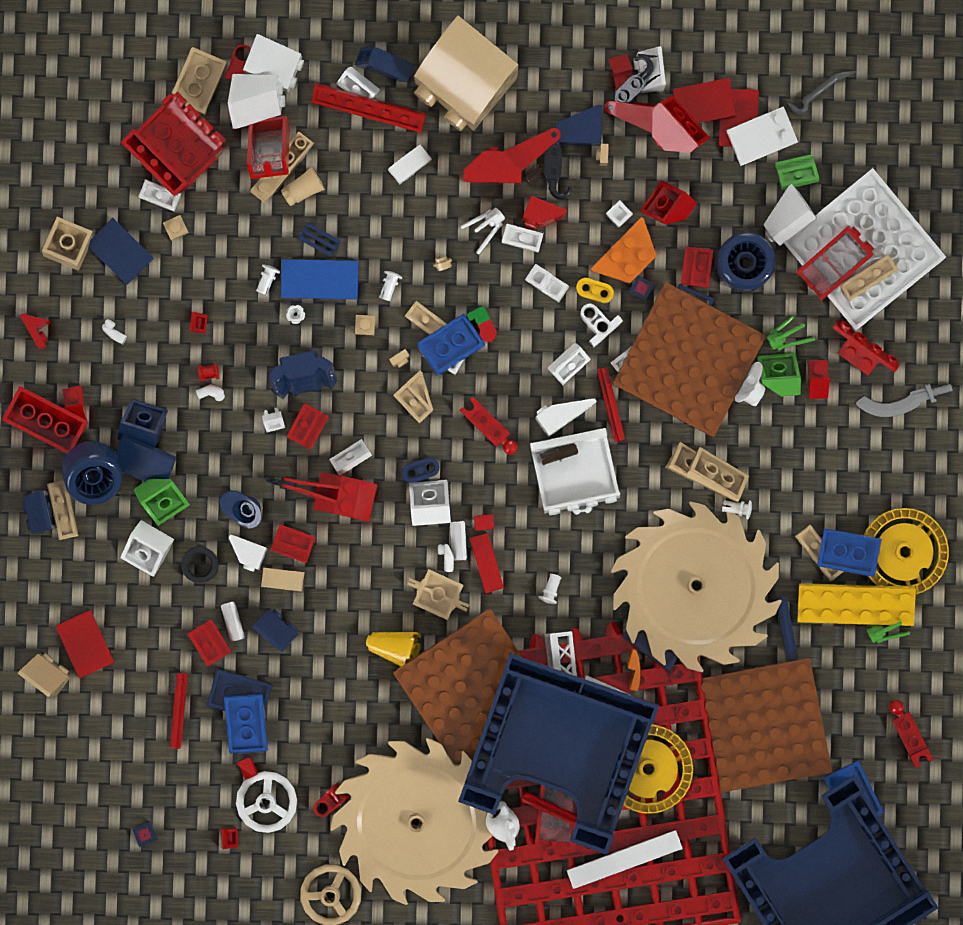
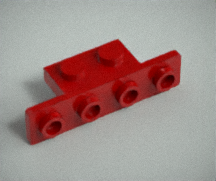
M839 319L835 322L833 329L847 338L837 354L867 375L872 372L878 362L896 372L900 365L896 357L882 351L878 344L868 341L864 334L854 331L847 322L840 321Z

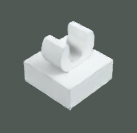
M274 408L275 413L268 414L267 410L264 411L262 419L266 432L285 428L281 411L279 412L278 408Z

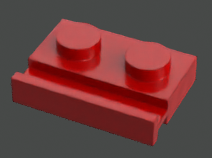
M685 247L681 285L709 288L713 250Z
M304 403L286 437L312 450L329 416Z
M279 524L270 551L307 563L316 537Z
M212 619L188 633L189 638L207 666L212 665L232 652Z

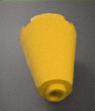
M373 632L371 635H368L366 646L370 652L399 666H403L419 655L421 644L417 642L418 638L421 639V634L418 632Z

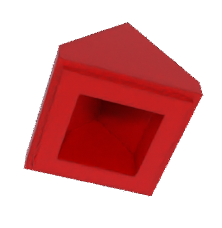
M191 312L188 332L205 334L208 315Z
M237 828L220 829L221 848L238 847Z

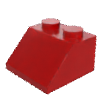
M531 196L522 222L529 229H541L564 219L567 210Z

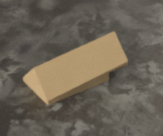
M681 442L665 468L733 502L740 500L749 478L747 474L703 448L699 447L696 452Z

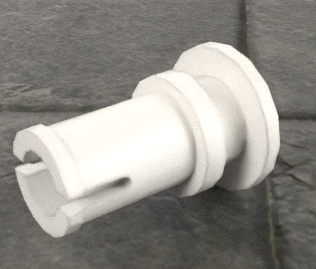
M262 265L265 270L261 272L262 278L256 291L268 295L271 283L276 279L275 273H280V271L270 265Z
M384 271L387 277L383 280L385 283L379 298L391 301L395 286H398L397 280L398 278L402 279V276L392 271Z
M724 500L723 505L731 507L723 506L722 512L739 514L741 517L746 515V519H749L752 511V502L750 500L749 504H744V501L739 503Z
M550 574L546 588L542 591L544 594L538 598L545 603L556 604L557 602L554 600V597H557L556 591L561 577Z

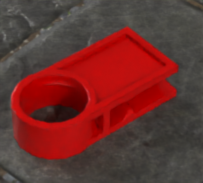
M242 44L235 48L225 79L232 81L233 74H245L243 69L246 61L238 60L236 53L241 48H246L250 51L251 48Z

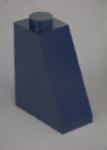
M375 46L361 47L354 64L357 67L398 82H408L414 72L413 63Z
M597 105L557 122L555 128L561 133L557 144L600 146L602 105Z

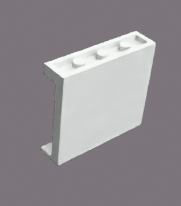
M606 428L530 444L544 513L556 515L560 513V510L568 509V511H575L579 509V506L587 505V507H594L598 505V502L613 503L617 501V498H620ZM573 443L576 444L578 449L577 455L561 459V462L558 460L543 466L542 461L549 459V457L541 459L539 454L555 450V447L561 448Z

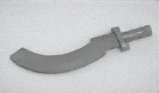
M927 384L924 389L912 391L908 397L894 403H878L863 396L856 402V405L874 416L892 417L917 408L921 401L930 399L931 403L936 402L934 396L953 390L951 384L931 389L930 384Z

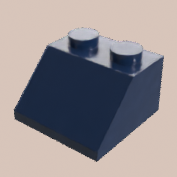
M131 399L120 422L117 439L121 440L123 434H126L156 447L168 410Z
M42 490L25 495L22 507L24 512L28 514V519L26 520L28 531H31L32 534L57 529L49 492Z
M268 609L252 628L280 652H284L299 635L296 632L298 628L290 621L288 623L282 620L283 615L276 609L273 611Z

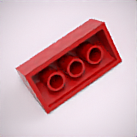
M21 386L16 391L2 418L3 421L65 453H68L74 446L80 444L88 424L87 420Z

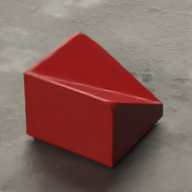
M493 515L475 516V530L494 529Z
M252 757L236 763L240 767L245 779L258 775Z

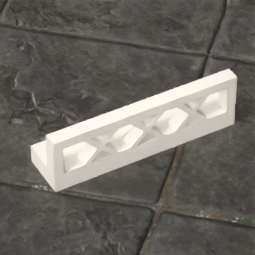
M572 631L544 634L548 666L560 671L562 669L566 673L577 676ZM567 636L568 644L564 649L558 645V637ZM564 654L570 658V664L566 669L560 664V659Z

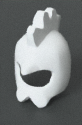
M500 801L497 810L501 809L499 815L494 818L493 814L487 813L486 826L492 836L497 840L506 842L510 851L514 849L515 837L519 832L520 824L515 813L504 801Z

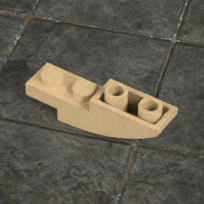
M298 132L289 142V175L260 178L250 192L266 203L281 188L314 143ZM281 156L277 157L275 161H281Z

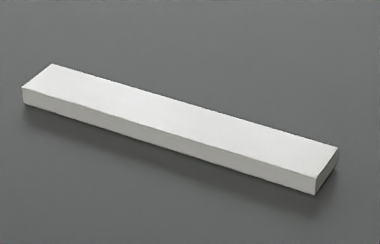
M674 830L568 869L567 873L572 887L575 889L683 848L677 832Z

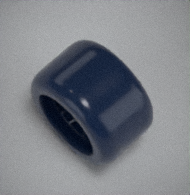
M750 232L738 233L727 239L719 249L716 258V269L722 282L729 288L740 292H750L762 287L769 280L775 268V254L769 242L762 236ZM741 259L749 261L748 268L740 266L739 262Z
M96 441L80 443L66 454L62 462V476L65 487L70 496L80 503L88 505L104 503L113 498L121 487L123 475L118 457L113 449L106 444Z

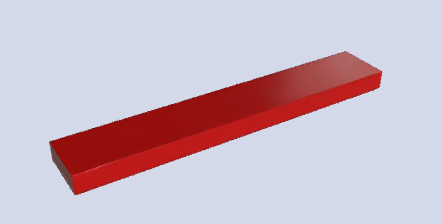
M318 83L314 86L311 103L419 133L422 132L426 113Z

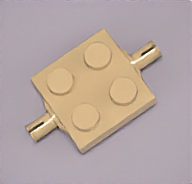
M428 569L425 578L421 582L410 577L409 581L415 584L407 583V585L417 589V596L413 605L448 620L451 612L456 607L466 612L467 608L463 606L469 607L470 605L459 600L460 592L463 588L462 584Z

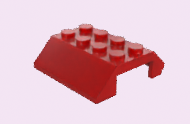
M179 92L169 94L162 101L163 105L139 129H133L121 141V144L174 197L190 187L219 158L226 148L224 145L226 139L218 131L213 134L214 127L204 117L199 120L198 118L201 114L191 104L186 107L187 100Z

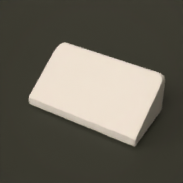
M353 67L347 68L336 83L344 91L372 99L380 91L378 87Z
M574 343L548 367V370L564 385L591 359L579 345Z
M451 522V551L454 561L466 560L465 522Z
M235 602L221 605L230 641L244 639L245 636Z

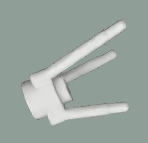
M496 207L493 210L489 209L484 214L461 226L464 229L483 218L486 221L479 225L475 232L480 231L488 224L491 227L495 225L477 250V254L481 253L497 230L503 226L501 222L505 220V217Z

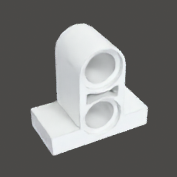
M593 304L584 305L580 313L582 320L596 334L589 341L593 348L623 322L619 316H616L610 322ZM585 309H592L595 313L594 317L587 318L584 315ZM605 323L607 331H598L597 324Z

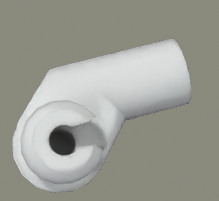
M106 320L105 324L102 325L103 331L111 339L123 344L127 336L113 329L115 326L113 321Z
M212 384L196 390L199 399L210 395L215 397L216 401H222L225 397L223 389Z
M439 544L438 554H444V571L452 572L454 570V556L450 546Z

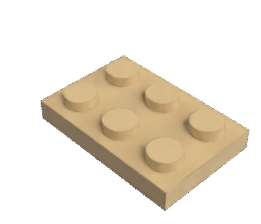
M192 47L172 93L179 92L187 100L186 107L191 104L199 113L205 115L227 66V61Z

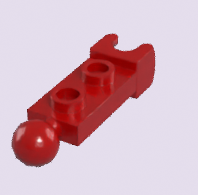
M472 397L470 401L474 405L473 410L467 411L465 408H461L459 411L496 447L502 444L503 451L506 454H515L518 450V445L514 440L507 439L510 433Z
M893 700L889 705V710L897 718L893 719L892 722L914 768L920 767L918 761L920 756H924L927 761H933L931 753L911 713L907 712L904 714V704L902 701Z

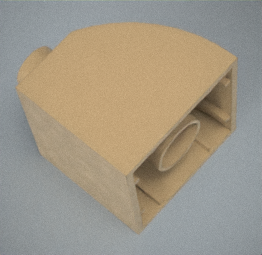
M457 16L417 70L414 79L419 87L415 90L414 94L429 107H432L436 101L444 106L448 112L443 117L457 130L462 131L467 125L474 131L516 81L518 64L460 16Z

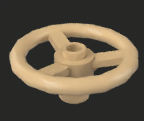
M325 864L313 869L305 877L301 886L300 901L305 913L313 921L323 925H339L348 921L357 912L361 902V888L357 878L348 869L339 865ZM325 872L337 873L332 885L326 886L322 892H308L311 882L318 875ZM344 876L350 881L354 891L353 902L347 911L339 901L340 891L338 888ZM327 893H334V897L329 898ZM309 900H321L325 906H333L339 916L336 918H326L317 914L311 908Z

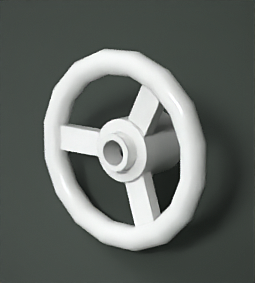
M263 771L242 783L237 792L236 806L240 818L248 827L258 832L270 833L280 830L290 823L296 812L297 797L294 787L287 778L275 772ZM264 779L263 793L258 796L255 804L245 808L244 796L248 788L256 781ZM272 780L282 784L288 792L290 800L288 811L276 804V798L271 794ZM264 799L270 800L268 806L263 804ZM258 810L262 813L273 811L281 816L282 819L271 825H263L251 820L248 815Z

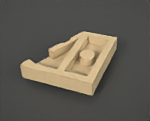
M420 370L393 395L419 424L433 412L423 373Z

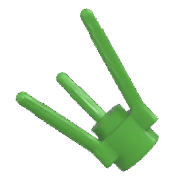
M794 316L785 320L776 329L770 331V335L766 336L773 350L777 348L778 351L787 347L815 341V338L812 337L783 344L786 342L785 337L805 327V324H801L783 334L779 332L794 319Z
M902 622L895 623L886 628H883L882 625L869 624L870 628L866 629L872 643H881L886 640L910 635V632L907 631L885 636V632L902 625Z

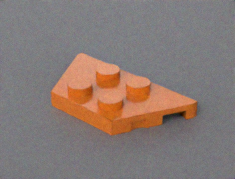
M641 217L590 270L594 273L630 284L657 256L644 218Z

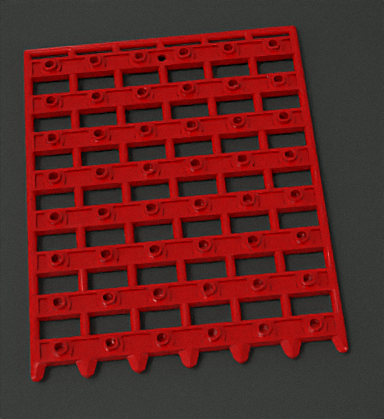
M610 622L607 625L606 636L584 640L577 628L570 630L573 636L577 677L585 678L583 660L613 655L616 674L593 678L626 693L634 691L628 688L633 671L623 673L621 654L630 653V649L640 650L622 637L623 634L615 622ZM534 634L531 637L530 648L518 651L523 658L548 666L546 645L539 634ZM568 642L558 645L564 649L567 646ZM565 654L560 659V663L570 662V658ZM653 661L654 668L640 670L638 690L657 687L660 706L653 723L654 725L663 726L672 731L671 724L701 719L704 738L684 742L690 751L692 760L708 759L710 776L691 780L690 787L685 796L676 804L678 821L648 825L646 813L638 812L640 827L615 830L607 854L609 855L613 851L622 850L676 830L679 840H682L684 859L654 863V860L646 862V865L626 869L573 889L569 877L540 882L537 863L567 859L569 869L576 867L575 857L601 852L575 843L574 848L564 845L553 846L545 843L535 844L533 842L531 825L537 824L538 809L524 803L522 797L526 786L538 785V783L524 779L512 781L506 786L505 790L517 788L520 806L510 809L517 816L520 827L523 826L526 845L514 846V849L510 851L508 848L498 849V853L490 862L500 925H507L506 907L532 903L536 904L538 921L518 925H647L653 923L664 925L663 922L691 917H694L695 922L681 925H730L741 922L735 879L722 859L730 854L711 730L709 728L708 711L705 709V693L701 689L703 684L701 672L687 669L683 664H675L667 672ZM695 681L698 700L667 704L665 686ZM666 740L665 745L667 747L673 746L670 742ZM674 749L672 752L675 757L679 756L678 751ZM648 763L645 764L643 768L651 767L653 765ZM679 773L669 791H657V801L667 798L677 789L681 782ZM628 790L627 794L630 797L641 801V797ZM557 791L558 800L551 801L550 803L572 812L573 799H566L565 793ZM714 796L715 815L686 819L684 800ZM645 798V802H653V798ZM623 805V807H622V810H628V809H629V808L625 807L624 805ZM497 810L493 817L497 816L501 810ZM542 814V823L561 820L563 827H570V823L553 815L546 816ZM720 834L723 853L692 857L689 839ZM494 836L487 841L488 850L495 849ZM523 865L530 866L532 883L501 887L499 869ZM726 873L729 891L698 896L695 877ZM688 879L691 897L660 902L657 883ZM650 885L652 903L622 908L619 889ZM612 891L614 909L584 914L582 895ZM574 898L576 915L546 920L543 906L544 901ZM732 911L733 914L731 917L702 921L703 915ZM618 915L623 916L624 919L622 922H618L616 920V917Z

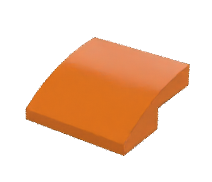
M630 649L626 668L632 669L633 672L628 688L638 691L640 662L637 651Z

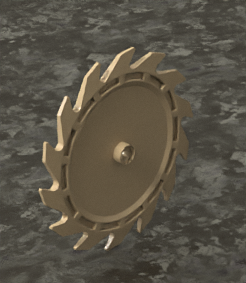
M690 501L689 505L693 509L695 517L690 518L671 509L654 511L653 514L664 521L663 526L637 527L625 536V539L639 541L640 546L617 558L611 570V573L625 570L628 574L613 595V610L615 611L624 602L630 605L626 631L632 644L635 643L638 632L644 631L652 657L663 666L666 665L665 651L670 650L687 669L703 672L704 670L697 661L698 656H704L723 665L738 663L740 660L729 653L730 647L756 646L768 637L767 634L755 633L753 626L774 616L782 601L778 600L772 603L765 601V596L779 579V563H776L768 571L763 569L766 542L760 530H757L754 541L748 542L740 517L735 513L726 512L727 523H721L705 505ZM693 582L699 583L701 590H693L691 584Z
M426 738L430 749L428 754H424L405 741H388V744L397 752L395 757L368 754L356 760L357 764L368 767L369 772L344 780L335 791V794L349 793L351 795V799L333 815L330 829L333 831L341 825L347 827V832L339 850L343 866L346 865L350 856H357L360 881L369 892H372L373 879L379 878L391 898L405 905L408 904L404 895V890L406 889L413 891L429 902H445V898L437 892V887L465 889L478 883L477 879L467 877L464 872L490 863L499 851L498 849L484 850L482 848V845L492 837L486 826L487 812L458 802L472 759L465 751H462L461 763L455 765L442 744L430 738ZM418 818L422 823L415 825L412 823V820Z

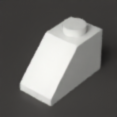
M230 534L229 540L239 562L244 564L243 568L253 572L255 569L259 570L267 548Z

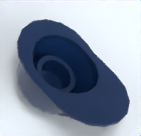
M228 491L221 496L220 507L228 517L245 528H254L260 523L262 514L261 506L257 499L245 496L238 491Z

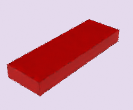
M488 533L470 538L485 593L503 589L504 586Z

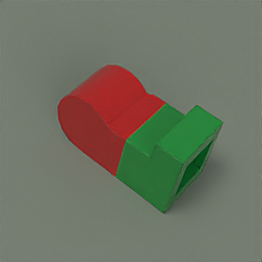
M484 306L466 314L470 322L475 320L483 342L491 343L495 340L496 329Z

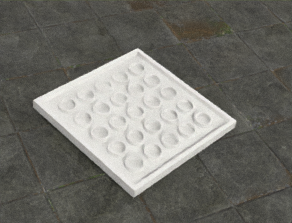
M873 168L816 214L814 221L784 242L803 266L847 226L851 228L855 226L862 234L859 236L863 242L867 240L873 246L874 250L872 252L874 255L845 281L885 255H890L899 270L861 295L849 301L840 286L828 295L829 299L855 330L859 329L946 258ZM846 233L827 252H824V255L828 256L829 261L842 275L856 266L863 257L867 256L859 249L860 245L856 246ZM822 256L814 262L832 284L841 278L827 262L823 261Z

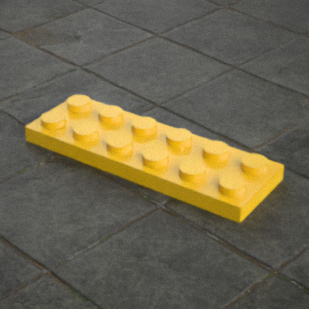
M799 583L798 622L871 625H893L902 622L904 626H914L916 588Z

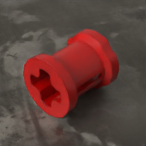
M217 363L203 367L198 365L200 382H204L206 379H220Z

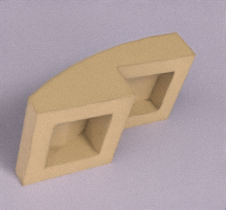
M263 568L261 587L302 591L304 572Z

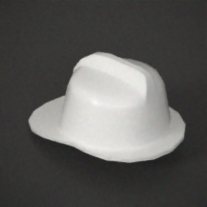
M760 362L751 365L735 396L736 402L745 401L752 406H756L763 397L765 385L762 384L760 378L763 368Z

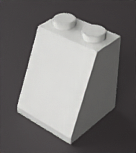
M257 34L243 71L245 74L278 75L279 82L283 83V91L289 93L290 89H294L297 78L295 75L297 70L301 71L304 60H302L301 53Z
M232 75L228 107L233 129L281 115L282 107H285V96H282L283 83L279 82L278 75Z

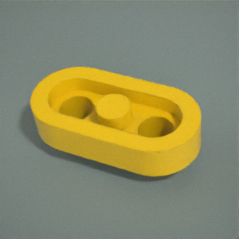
M582 278L576 286L577 293L581 297L596 302L608 303L614 296L613 288L610 285L590 278ZM588 285L589 291H583L582 286ZM606 291L608 293L607 297H602L600 292Z

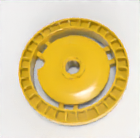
M908 508L887 511L870 523L863 536L875 538L878 531L892 520L905 518L919 522L917 526L909 523L896 524L881 534L879 537L882 541L878 565L889 577L904 581L906 585L904 587H915L916 594L922 593L937 583L946 569L949 558L947 538L940 525L924 512ZM923 525L928 529L927 532L921 529ZM932 534L937 548L936 562L929 575L921 581L919 571L922 568L928 569L933 560V545L929 538ZM902 547H906L909 550V554L905 558L900 555ZM877 569L875 577L868 576L876 586H901L887 581L879 574ZM916 579L917 583L911 585L909 580Z
M652 724L648 735L666 739L673 746L667 747L656 740H646L629 787V791L641 797V801L627 794L623 804L625 807L641 813H657L673 807L685 796L693 776L692 757L685 742L670 729ZM676 749L679 756L675 757L672 751ZM681 759L683 774L680 784L670 796L657 801V791L664 790L667 792L675 783L678 774L677 761ZM645 764H652L654 772L651 774L645 773L643 769ZM645 798H653V802H645Z

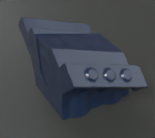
M317 351L279 358L280 366H275L269 374L274 394L283 400L288 392L297 397L298 394L305 392H320L323 385L332 390L337 382L333 363L325 357H319Z

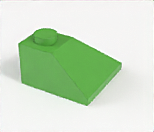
M795 353L757 356V361L763 366L761 374L763 385L781 397L801 394V376Z
M148 479L133 489L141 505L158 526L190 505L171 479Z

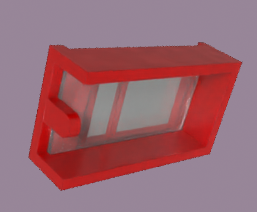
M287 116L269 118L249 125L247 167L250 179L289 175L290 127Z
M847 226L796 272L803 278L809 288L820 297L821 301L874 255L872 252L874 250L873 246L867 240L863 242L859 236L862 234L855 226L852 228Z
M540 785L539 798L577 814V806L572 797L563 792ZM538 809L535 844L545 843L553 846L564 845L574 848V843L570 842L574 825Z

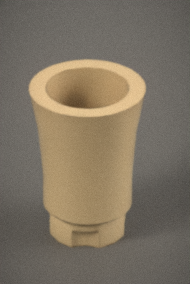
M310 167L304 174L283 188L281 192L288 204L292 206L296 202L299 203L309 196L325 190L314 169Z

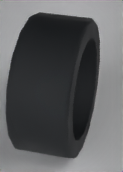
M205 547L191 548L185 553L181 562L182 572L185 577L196 583L208 582L214 578L219 566L217 556L213 551ZM195 554H205L211 561V569L204 576H196L189 570V560Z

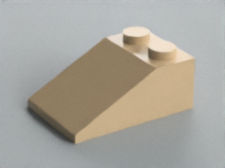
M41 653L37 654L18 672L20 676L48 697L58 695L71 678L68 674L69 670L62 665L57 666L54 664V659L46 653L43 655Z

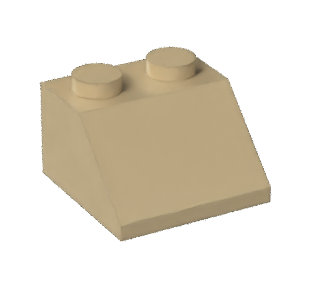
M57 217L42 249V254L46 258L79 271L86 256L93 231Z

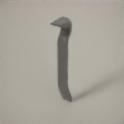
M857 71L836 73L803 98L801 102L803 105L802 109H798L790 103L786 105L794 114L802 115L808 110L811 101L835 82L847 78Z

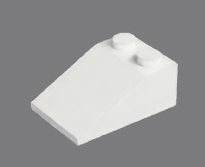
M784 107L726 130L740 166L798 142Z
M595 399L551 405L550 407L545 405L537 411L535 419L546 435L550 437L595 405L597 401Z

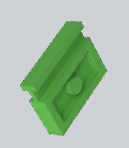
M813 154L775 163L782 190L787 189L791 184L794 187L819 182Z

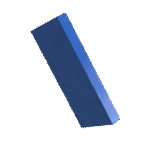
M282 259L281 298L358 300L359 262Z

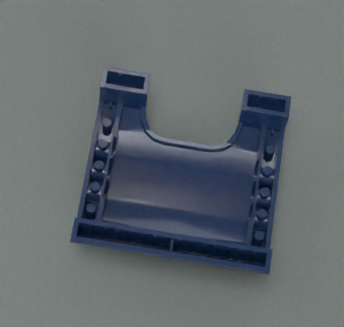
M510 653L458 802L495 815L502 793L512 781L524 779L555 789L572 797L577 806V819L570 842L607 855L614 837L617 821L659 705Z
M855 775L821 795L830 814V825L827 831L792 855L783 859L770 858L766 855L755 837L722 858L763 925H913L939 909L929 891L924 889L864 794L865 790Z

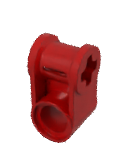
M338 782L315 803L314 812L317 816L326 817L350 797L345 795V793L337 794L340 797L339 799L334 792L339 786ZM319 803L327 804L328 811L326 813L318 812L317 805Z

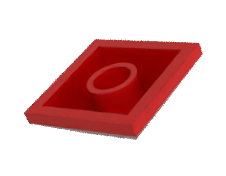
M661 180L640 209V212L666 225L687 219L697 205V202L685 191Z

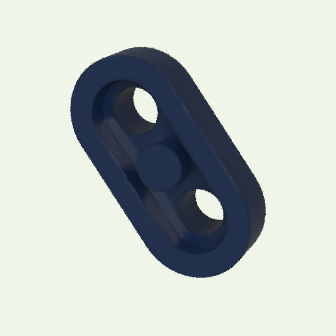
M426 458L407 464L402 470V476L409 483L433 477L439 472V463L434 458ZM428 464H432L434 466V469L432 471H428L426 469V466ZM409 470L415 471L414 477L408 475Z

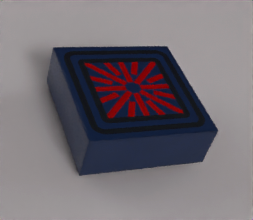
M638 275L629 293L646 301L655 284Z
M151 822L132 829L139 847L158 840Z

